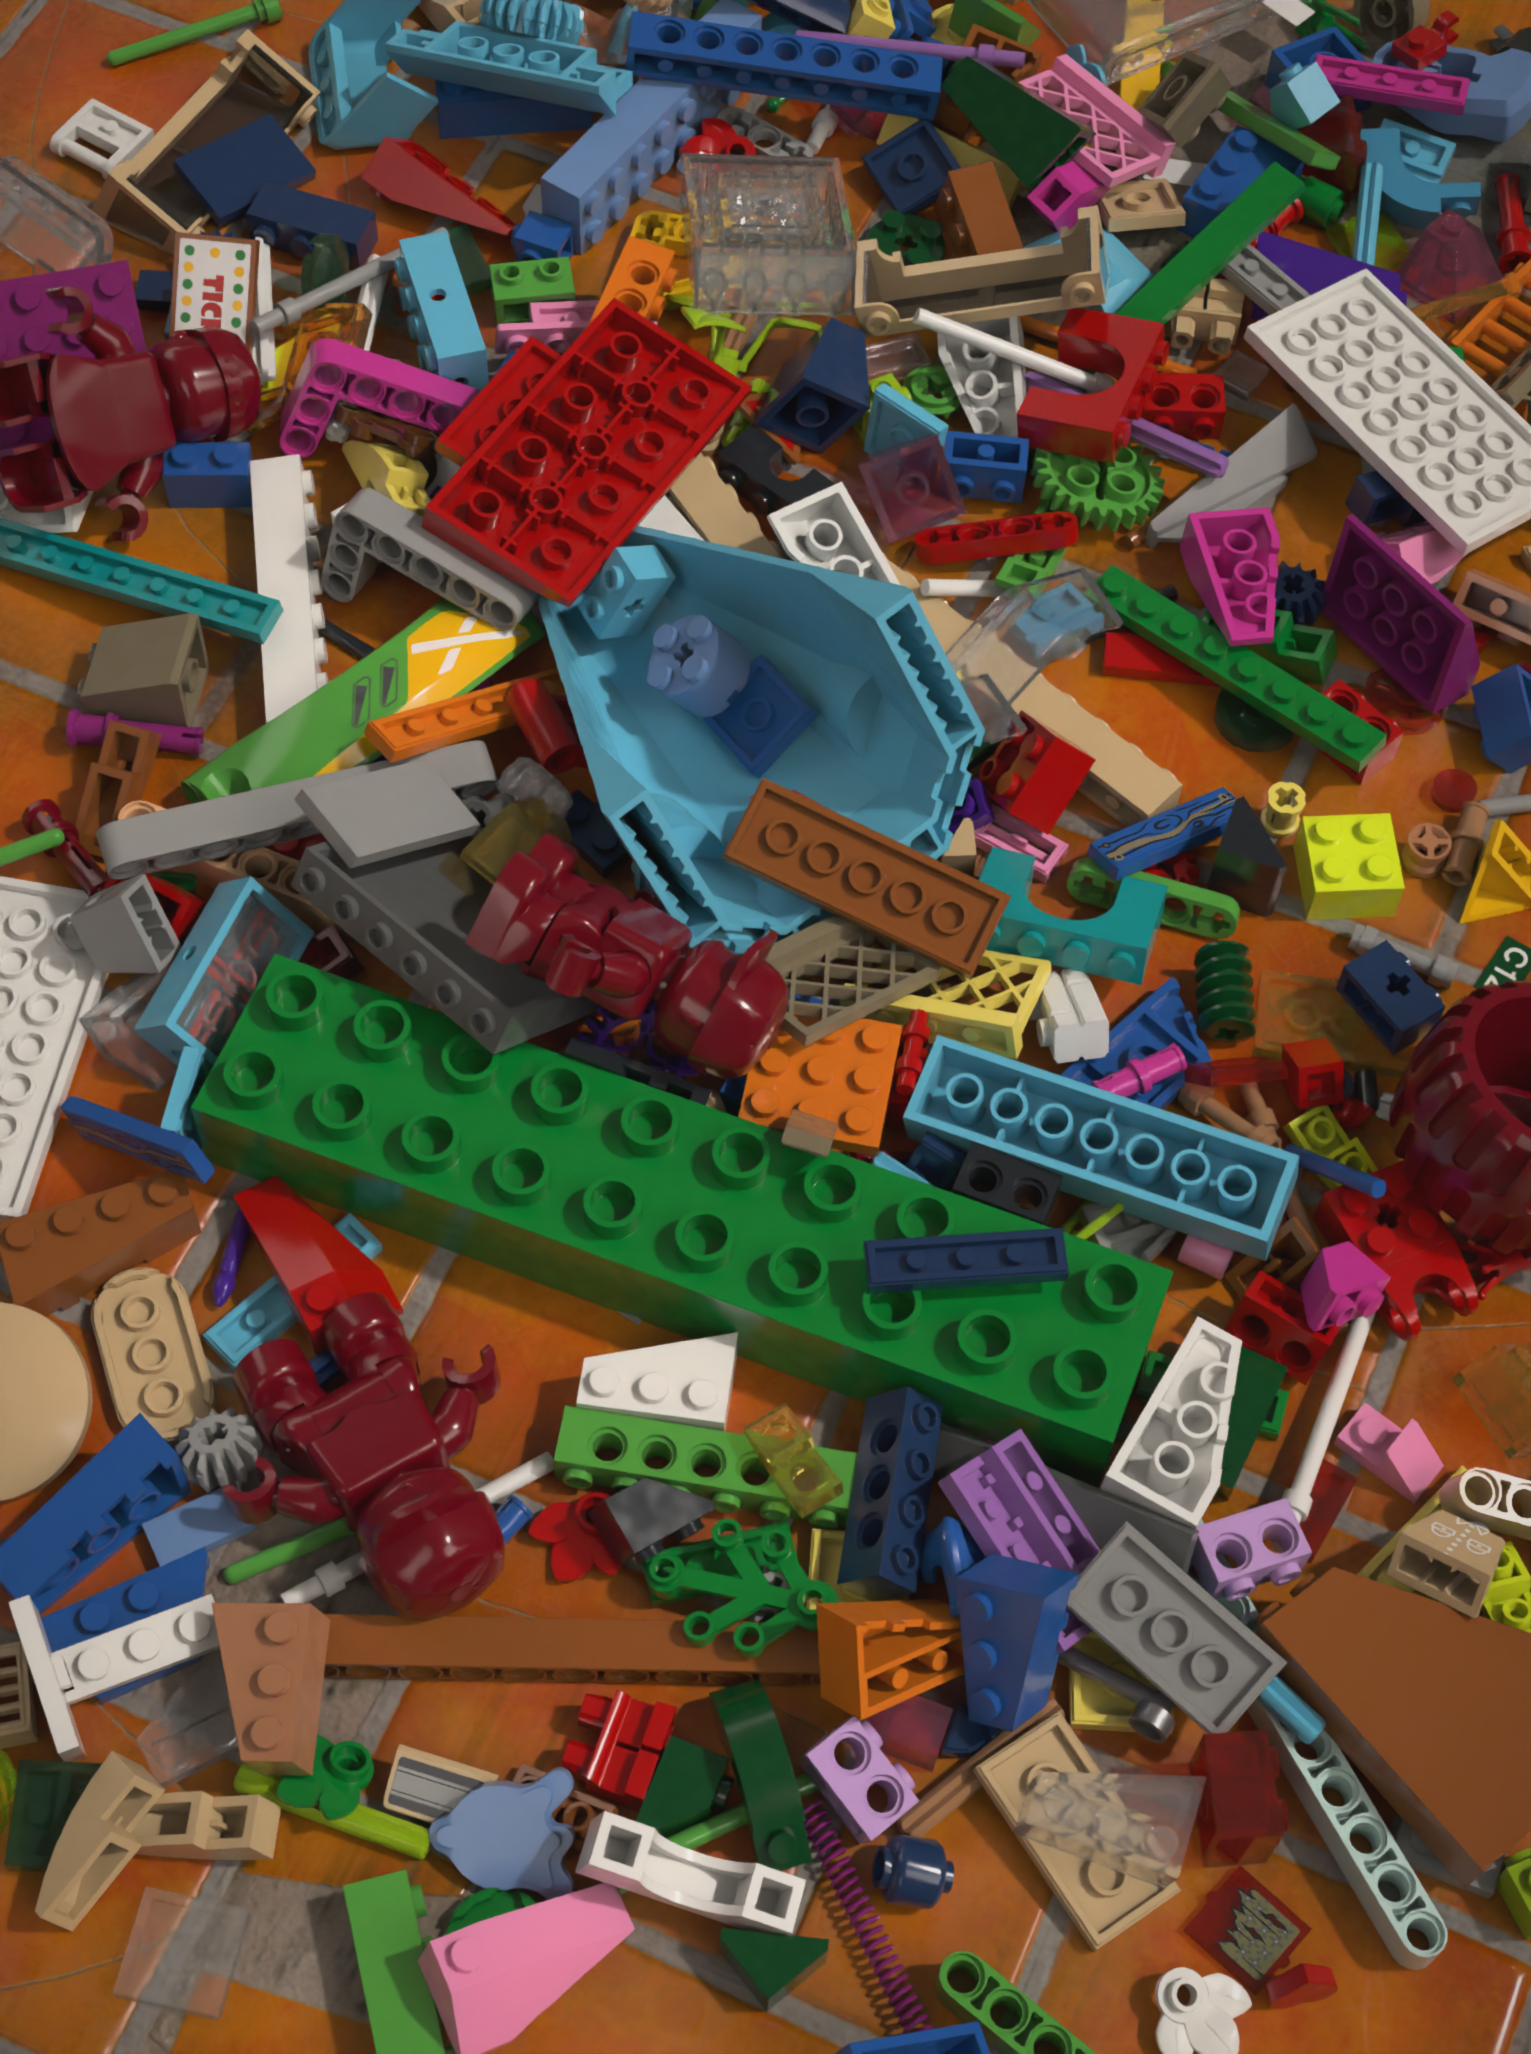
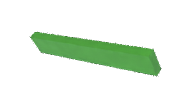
M1163 60L1160 67V75L1165 77L1176 62ZM1229 90L1225 94L1226 99L1218 109L1220 112L1309 166L1331 171L1336 169L1341 158L1339 155Z

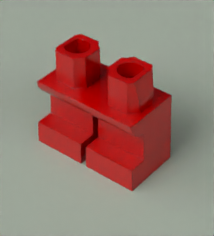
M617 1689L613 1699L606 1696L586 1694L579 1712L578 1725L601 1732L597 1745L593 1747L570 1739L561 1761V1767L567 1769L574 1778L584 1781L587 1793L639 1812L669 1738L673 1734L676 1725L677 1707L656 1701L655 1705L638 1701Z

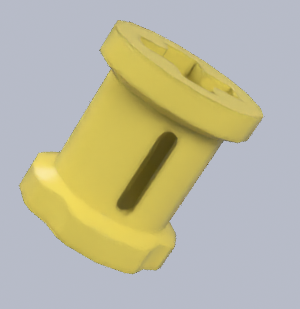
M1278 782L1273 784L1268 790L1267 806L1262 810L1260 823L1267 834L1272 837L1287 838L1298 830L1299 814L1305 808L1306 794L1297 784ZM1293 797H1295L1294 802H1293V805L1290 806Z

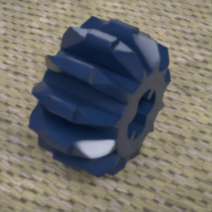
M1282 561L1278 566V578L1275 587L1276 610L1292 612L1294 624L1313 627L1314 623L1317 622L1318 616L1324 611L1327 601L1325 599L1326 595L1323 593L1325 581L1316 579V569L1304 571L1302 570L1301 562L1295 567H1289Z

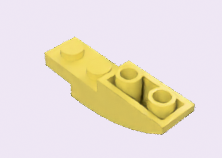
M355 440L343 443L342 451L362 489L371 488L417 515L424 516L425 507L431 500L425 491L429 473L420 461L404 456V449L396 445Z

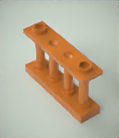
M1531 259L1526 264L1520 262L1513 270L1508 283L1461 331H1453L1445 343L1451 347H1462L1466 360L1496 378H1499L1509 365L1475 345L1486 335L1520 355L1531 344V342L1497 323L1507 312L1531 326V307L1519 300L1528 290L1531 291ZM1519 403L1514 410L1523 417L1528 412V404Z

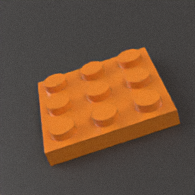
M793 1016L806 1027L821 1021V1018ZM861 1018L805 1047L780 1028L781 1030L772 1047L748 1072L738 1117L784 1133L792 1109L838 1123L831 1148L877 1157L903 1025Z

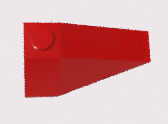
M384 137L361 176L363 180L372 185L369 189L370 192L388 203L391 200L506 236H512V232L517 225L515 221L492 202L482 197L475 199L472 196L475 188L471 184L448 174L451 168L445 162L410 138Z
M274 1176L233 1195L244 1220L315 1355L327 1350L322 1336L323 1325L327 1317L337 1306L349 1298L362 1293H380L387 1298L397 1315L404 1313L383 1271L278 1176Z

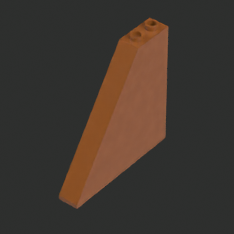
M1332 1567L1318 1579L1313 1573H1310L1290 1591L1293 1597L1291 1601L1283 1607L1278 1601H1275L1256 1617L1254 1622L1259 1628L1255 1634L1287 1661V1664L1280 1670L1277 1676L1325 1720L1326 1726L1324 1730L1465 1889L1531 1830V1633L1479 1615L1476 1619L1446 1604L1336 1567Z

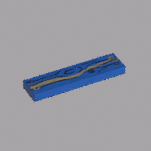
M1221 787L1091 842L1087 855L1115 881L1120 880L1123 876H1129L1223 835L1237 798L1224 787Z
M69 1096L59 1107L85 1139L203 1184L215 1173L213 1165L193 1139L76 1096Z

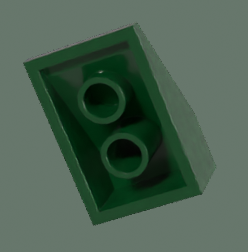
M1241 1346L1235 1390L1230 1408L1229 1429L1223 1453L1220 1486L1215 1493L1226 1500H1229L1288 1370V1367Z

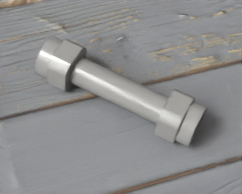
M1358 923L1348 948L1356 951V954L1362 955L1387 939L1378 936L1380 929ZM1387 940L1397 952L1403 953L1408 958L1413 970L1429 976L1427 983L1439 988L1440 986L1447 989L1450 988L1460 964L1451 961L1452 959L1439 954L1436 960Z

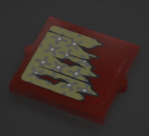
M1239 1865L1217 1892H1208L1206 1896L1207 1903L1183 1931L1256 1996L1279 1968L1286 1969L1289 1966L1290 1959L1288 1957L1309 1934L1312 1928Z

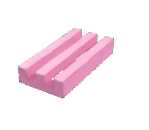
M992 804L991 807L995 820L992 822L1012 831L1013 834L1011 835L989 823L974 830L976 847L989 854L992 847L1036 856L1033 878L1046 884L1050 878V873L1058 867L1059 860L1066 856L1069 844L1050 834L1043 833L1006 810ZM1028 841L1049 851L1051 855H1048L1042 852L1041 850L1031 846L1030 844H1028Z

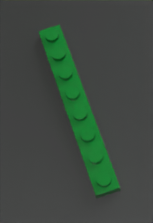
M1112 565L1086 590V593L1096 601V607L1099 610L1104 609L1107 615L1356 772L1359 773L1386 745L1387 734L1245 646H1230L1221 631L1118 567Z

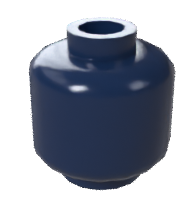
M901 1834L892 1836L885 1846L880 1845L877 1848L872 1864V1883L874 1888L880 1889L881 1896L886 1903L918 1909H931L937 1904L942 1893L947 1894L950 1892L954 1880V1865L952 1861L946 1859L944 1848L937 1840Z

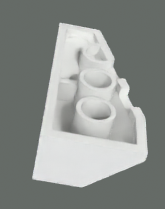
M1019 316L964 324L1024 348L1023 328ZM937 333L939 357L974 433L1018 438L1017 412L1026 396V367Z
M842 481L768 515L767 520L787 555L793 561L900 585Z
M1197 1317L1107 1471L1100 1488L1101 1490L1196 1529L1220 1486L1224 1447L1227 1441L1228 1421L1235 1390L1242 1340Z

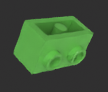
M569 256L489 264L496 326L504 323H529L530 303L575 301V289Z

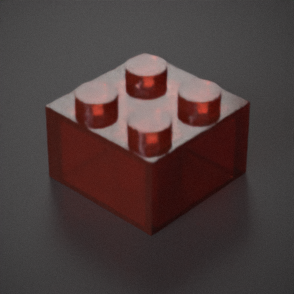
M1267 1730L1203 1734L1188 1764L1203 1868L1265 1864L1276 1846H1279L1283 1832H1287L1289 1829L1287 1804L1285 1799L1277 1798L1275 1779L1280 1778L1278 1750L1275 1746L1269 1747Z

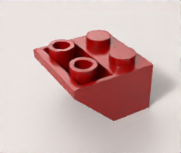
M1021 710L1017 718L1006 727L1003 733V740L993 756L988 758L982 765L978 780L985 785L987 795L1004 810L1049 835L1096 759L1073 742Z

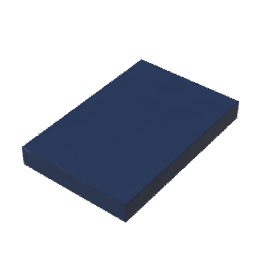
M271 114L175 159L173 164L174 171L218 226L247 213L265 181L295 189L315 179L316 169Z

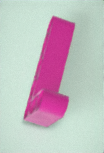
M319 339L309 348L281 412L280 446L288 456L300 454V458H305L313 454L338 399L442 434L481 390L335 339ZM322 365H332V367H324Z

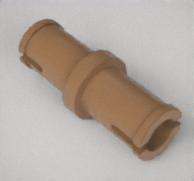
M1469 801L1463 804L1457 829L1450 834L1452 845L1442 876L1451 885L1464 886L1469 883L1475 858L1483 850L1485 842L1482 834L1490 812L1484 804L1476 801Z

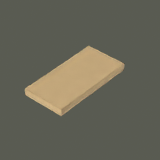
M1060 1711L972 1770L1092 1952L1098 1950L1181 1891Z

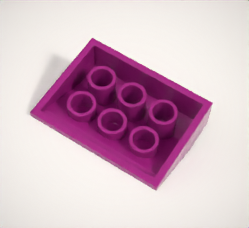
M1354 514L1347 516L1323 589L1327 601L1322 613L1431 714L1468 695L1480 666L1472 621Z

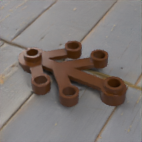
M338 403L334 419L343 424L350 425L349 433L364 440H374L375 435L397 443L398 446L404 449V456L421 462H426L428 457L438 456L435 445L441 433L409 422L402 423L397 418L359 405L356 407L346 403Z

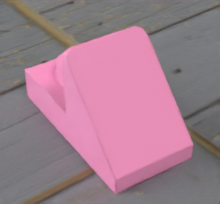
M1366 1402L1348 1422L1334 1442L1335 1446L1413 1504L1417 1502L1444 1466L1417 1421L1412 1418L1402 1430Z

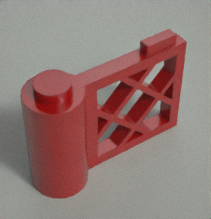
M526 678L516 682L506 697V704L545 772L554 775L564 773L574 766L588 768L567 696L550 693L544 681L540 679Z

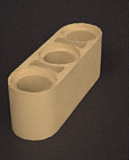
M1475 1467L1448 1479L1442 1485L1439 1496L1440 1504L1444 1511L1468 1522L1480 1521L1489 1530L1531 1541V1481ZM1465 1484L1474 1491L1476 1504L1471 1503L1467 1499ZM1512 1498L1520 1503L1522 1517L1514 1512L1511 1502Z

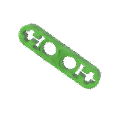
M1086 857L1079 859L1073 864L1067 879V889L1069 894L1076 900L1110 910L1115 903L1122 879L1115 881L1094 860ZM1142 871L1127 876L1167 885L1166 899L1171 897L1178 898L1185 903L1187 908L1181 911L1171 910L1164 904L1161 921L1163 925L1214 939L1228 938L1237 928L1240 907L1228 895ZM1084 876L1093 878L1092 884L1085 883ZM1108 881L1113 883L1111 891L1106 890ZM1196 906L1201 907L1199 915L1193 914ZM1215 912L1223 914V919L1217 920L1213 918Z

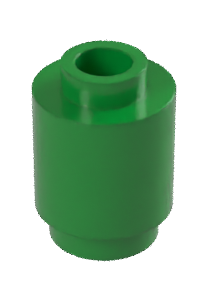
M1299 175L1298 178L1305 183V191L1298 197L1303 206V217L1324 228H1327L1332 222L1337 224L1347 208V202L1344 201L1345 192L1312 175L1308 178Z

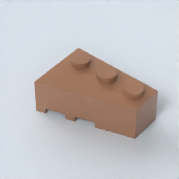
M211 1603L241 1761L262 1775L312 1776L330 1619L311 1603Z

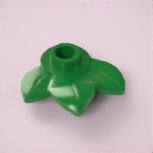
M317 1735L312 1776L286 1775L278 1785L276 1797L285 1804L295 1808H310L318 1805L322 1815L327 1820L346 1817L359 1805L360 1790L366 1788L372 1780L374 1764L371 1755L363 1745L357 1742L344 1741L334 1745L326 1738Z

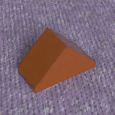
M1292 1217L1277 1230L1266 1261L1247 1255L1228 1271L1225 1277L1240 1299H1242L1260 1270L1298 1292L1301 1290L1300 1285L1320 1251L1298 1218Z

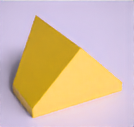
M1502 819L1495 820L1478 860L1459 924L1531 909V852Z

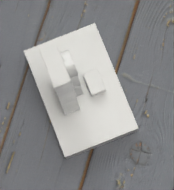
M212 1593L53 1653L39 1611L31 1597L26 1595L8 1602L57 1752L66 1765L87 1758L70 1708L71 1704L220 1649L211 1604L215 1603ZM72 1684H73L74 1689H73V1690H70V1691H68V1692H65L64 1689H67V1688L72 1687Z

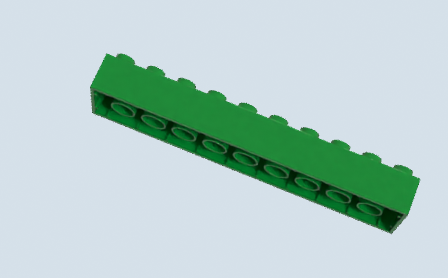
M274 954L191 1106L203 1153L212 1164L261 1182L278 1176L302 1197L346 1213H351L362 1219L616 1312L619 1311L624 1314L633 1315L646 1323L693 1340L738 1332L737 1356L865 1403L867 1397L909 1386L943 1404L941 1423L969 1432L972 1436H980L996 1443L1022 1429L1046 1467L1099 1488L1174 1272L1063 1232L1069 1269L1067 1281L868 1294L863 1254L864 1241L1053 1228L830 1150L828 1157L825 1156L824 1158L783 1145V1142H781L782 1132L527 1042H522L492 1054L442 1012L278 954Z

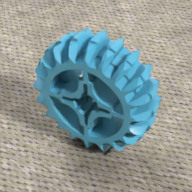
M481 0L479 11L481 12L480 23L484 27L574 45L579 44L580 35L583 33L585 23L583 22L584 11L579 6L559 0Z

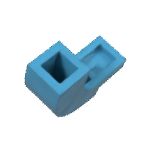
M1400 128L1360 129L1358 143L1359 174L1361 176V167L1364 163L1378 162L1382 164L1383 182L1380 210L1387 216L1409 227L1423 230H1438L1440 216L1463 219L1470 215H1477L1481 198V182L1430 183L1421 180L1413 175L1403 163L1400 152Z

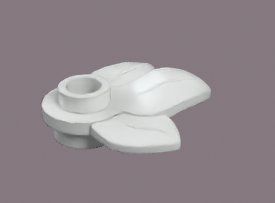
M1186 1967L1172 1968L1163 1973L1155 1988V2001L1161 2012L1155 2031L1156 2042L1162 2054H1192L1193 2051L1198 2054H1238L1240 2039L1237 2025L1233 2018L1243 2014L1252 2006L1251 1999L1246 1990L1234 1979L1222 1973L1201 1977L1196 1971ZM1181 1985H1185L1190 1991V2001L1185 2006L1177 1999V1990Z

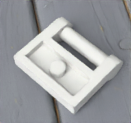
M91 98L54 133L49 145L52 152L61 157L67 155L102 173V177L106 180L108 174L120 161L124 163L127 159L132 160L154 137V131L152 128ZM80 137L109 152L112 156L107 159L75 141Z

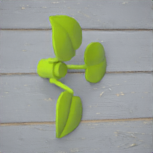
M666 294L665 296L667 311L681 309V313L694 329L711 326L708 359L736 377L738 371L746 373L748 363L773 329L801 328L816 333L822 327L819 324L806 320L776 316V318L769 320L742 360H738L739 351L723 347L725 329L728 327L746 333L747 328L729 319L731 318V313L714 304L699 301L692 297L677 294Z

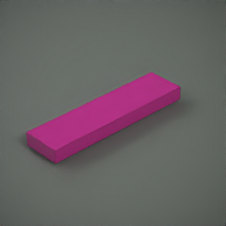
M1316 55L1315 62L1318 63L1338 96L1459 116L1463 115L1470 83L1468 78L1328 55Z

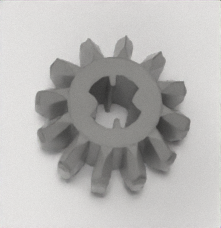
M232 1406L222 1414H218L211 1408L209 1415L203 1419L192 1416V1427L179 1430L180 1443L175 1446L187 1480L190 1481L192 1486L200 1485L207 1493L218 1485L225 1486L235 1481L247 1483V1472L256 1470L254 1465L257 1457L264 1453L262 1449L263 1442L254 1422L247 1414L239 1415L236 1413Z

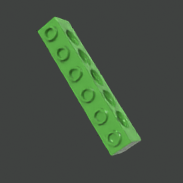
M565 1405L554 1456L555 1479L562 1480L564 1484L570 1487L588 1489L595 1485L611 1488L615 1493L643 1478H648L711 1499L716 1508L714 1510L719 1512L736 1513L741 1509L759 1512L760 1516L772 1521H786L789 1518L807 1520L814 1527L831 1530L838 1528V1526L846 1527L858 1453ZM611 1448L617 1450L620 1456L612 1461H603L597 1458L596 1454L603 1449ZM660 1456L667 1459L669 1464L662 1469H652L646 1466L645 1462L651 1457ZM709 1464L714 1466L718 1473L712 1477L705 1478L698 1476L693 1470L700 1465ZM757 1472L763 1474L768 1480L762 1485L754 1486L746 1483L743 1477L748 1473ZM806 1480L813 1483L817 1489L812 1493L802 1494L794 1490L792 1485L797 1481Z

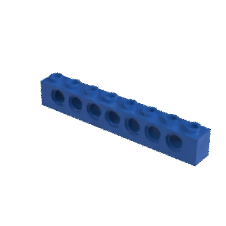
M632 11L625 70L633 71V76L934 120L941 90L943 57Z

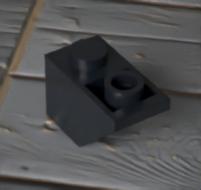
M643 1478L603 1500L588 1514L616 1564L619 1566L633 1557L638 1565L648 1561L665 1550L661 1542L673 1535L676 1536L678 1542L689 1538L705 1528L701 1519L716 1508L711 1499Z

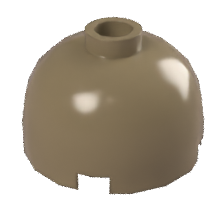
M1354 0L1353 15L1361 21L1356 26L1360 35H1368L1377 42L1369 45L1375 49H1380L1386 43L1397 40L1419 25L1425 27L1430 17L1431 3L1430 0Z

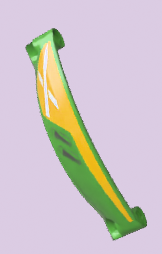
M442 598L403 630L356 664L274 719L243 737L182 780L180 785L183 793L192 804L370 764L383 754L364 735L369 721L469 693L520 652L544 637L546 632L531 609L513 630L502 631L451 601Z

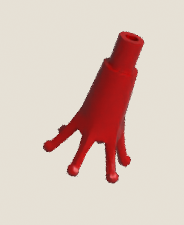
M1455 1238L1459 1249L1477 1254L1475 1260L1466 1262L1469 1270H1477L1481 1275L1474 1281L1476 1289L1483 1286L1477 1293L1478 1300H1485L1486 1294L1506 1277L1531 1268V1260L1523 1258L1521 1250L1514 1249L1511 1253L1504 1254L1490 1249L1486 1244L1476 1242L1474 1238H1469L1467 1243L1459 1242Z

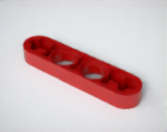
M1055 511L924 529L915 535L916 556L918 561L923 564L937 565L1066 548L1074 545L1079 539L1078 518L1071 512Z

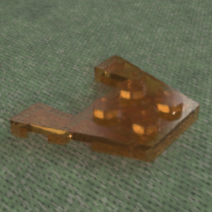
M326 303L324 309L313 308L301 314V319L286 327L279 325L274 328L275 342L296 337L283 385L261 392L259 416L251 427L246 429L249 434L256 433L280 419L281 412L309 348L314 342L319 339L329 338L364 349L373 315L364 303ZM322 365L324 367H332V365Z

